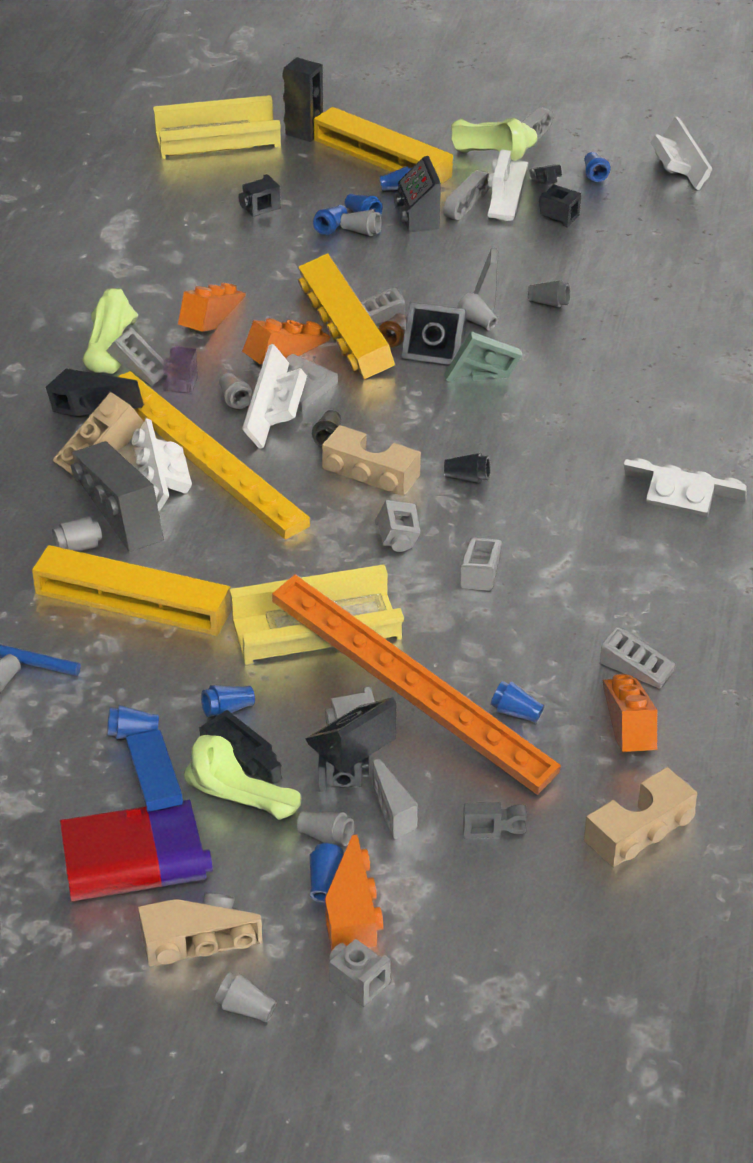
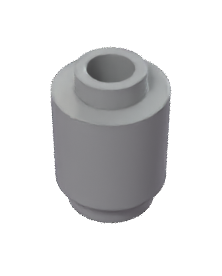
M90 517L61 523L58 528L52 529L56 547L77 552L98 547V540H102L98 521L92 522Z

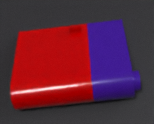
M184 800L182 805L147 812L146 807L60 820L71 902L206 880V872L213 871L210 850L202 849L190 800Z

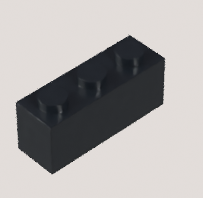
M296 57L284 67L282 73L284 80L283 101L285 102V115L283 121L285 124V135L312 142L314 140V118L323 113V64Z

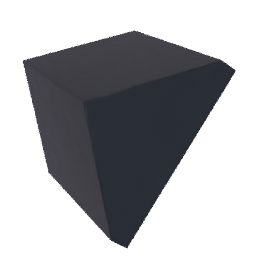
M410 302L401 359L450 365L465 341L466 309Z
M391 697L359 705L305 739L311 748L342 773L396 739L397 703Z

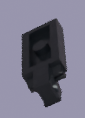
M561 165L529 169L530 179H535L541 184H556L558 182L557 177L562 176Z
M228 710L199 727L200 736L216 735L229 741L233 748L234 756L244 772L251 776L257 773L260 779L273 785L282 779L280 768L282 765L277 761V755L272 751V744Z

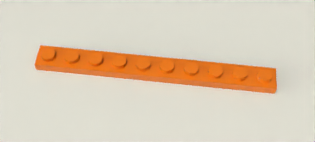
M296 574L272 593V602L536 795L559 774L561 768L559 763Z

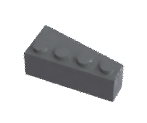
M107 441L72 452L74 464H71V470L75 480L81 483L129 552L164 541L154 485Z

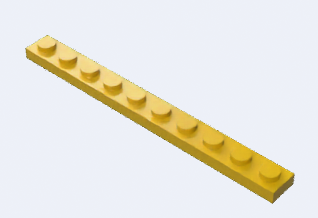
M131 371L118 376L138 381L144 406L134 410L143 421L146 418L152 420L153 429L167 442L171 441L183 447L184 455L187 459L286 540L310 527V517Z

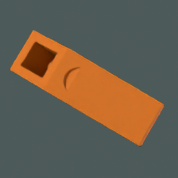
M221 283L220 286L209 284L208 288L196 286L195 290L184 291L178 325L202 332L214 330L245 298L246 293L236 290L237 286L229 283Z
M267 318L266 321L253 320L242 352L263 365L268 346L274 344L282 355L287 358L292 353L300 356L330 341L331 336L322 331L321 325L311 321L301 324L293 320L279 322L271 318Z
M628 674L614 675L612 679H604L603 687L614 736L621 751L657 750V708L638 679Z
M358 834L351 836L325 897V923L331 952L338 944L344 943L348 946L355 939L368 948L376 947L377 931L383 930L381 908L373 906V900L377 899L375 881L373 877L367 878L366 871H370L368 850L360 848Z

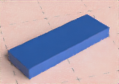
M161 730L126 736L127 748L147 812L182 805V793Z

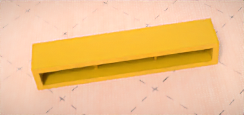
M335 107L329 108L314 118V141L390 172L397 171L406 166L412 168L424 156H429L441 184L452 177L453 154Z
M327 253L298 266L301 274L298 282L303 293L307 294L313 309L318 308V315L322 323L327 325L332 339L338 338L336 340L338 347L343 355L348 354L347 360L352 370H358L365 380L395 366L389 344L329 254Z
M51 545L47 546L32 569L35 594L210 635H219L232 611L230 586Z

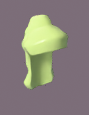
M461 118L451 124L453 145L461 153L496 150L499 152L500 150L511 151L510 159L517 161L521 159L527 148L529 149L537 142L536 131L516 118H509L503 122H484L479 124H472Z
M120 288L105 290L96 308L91 313L93 330L82 361L88 370L96 373L114 374L118 371L121 363L114 359L106 350L122 335L124 328L129 324L132 326L135 324L138 317L137 312L128 303L127 297Z
M202 735L196 739L192 746L191 762L184 771L185 781L191 787H196L204 793L264 809L278 820L296 813L301 805V796L298 791L249 778L236 760L230 742L223 737Z

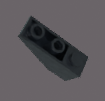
M66 368L46 386L52 410L57 413L74 416L92 414L110 392L130 404L133 409L144 406L138 381L133 379Z

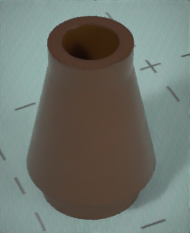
M402 313L395 314L378 328L390 348L397 347L404 341L407 317Z

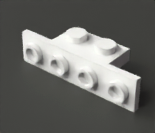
M675 116L663 137L655 134L650 143L656 151V156L663 162L664 169L672 174L678 172L686 175L694 188L700 190L703 183L708 180L712 167L680 118Z
M500 150L498 160H493L492 173L489 174L488 188L492 189V200L488 211V218H496L501 221L514 220L528 168L527 161L510 160L511 151Z
M274 344L268 346L242 428L258 448L264 447L271 425L287 422L295 418L307 375L301 368L287 372L289 362Z
M146 418L142 426L135 430L132 437V445L135 449L139 472L154 485L158 511L160 512L169 497L168 488L187 494L192 483L183 447L171 441L166 442L156 439L152 420Z
M635 458L634 460L625 459L624 462L626 476L651 481L646 498L647 504L708 517L713 495L746 501L747 485L734 478L721 480L712 478L710 474L702 471L689 473L682 471L674 465H664L663 467L651 465V462L641 458Z

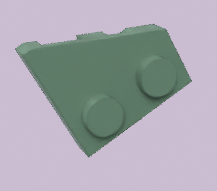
M470 331L444 373L446 381L453 382L455 377L472 376V380H482L488 377L495 379L509 378L523 356L521 349Z

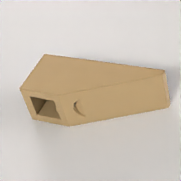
M110 392L52 461L73 476L71 464H74L73 451L107 441L118 451L130 442L135 430L140 428L144 421L130 404Z
M179 899L138 907L141 935L149 967L171 964L175 961L198 956H209L217 952L236 948H248L252 945L263 943L260 914Z

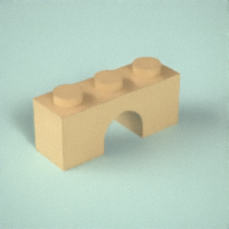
M341 425L336 428L322 445V469L401 496L407 493L420 476V451L393 443L384 452L371 453L366 451V433Z
M666 767L641 782L638 808L641 811H629L620 806L615 800H612L586 816L584 841L606 862L615 867L625 860L633 859L640 850L651 843L660 842L667 833L678 826L687 825L695 815L698 792L670 768Z

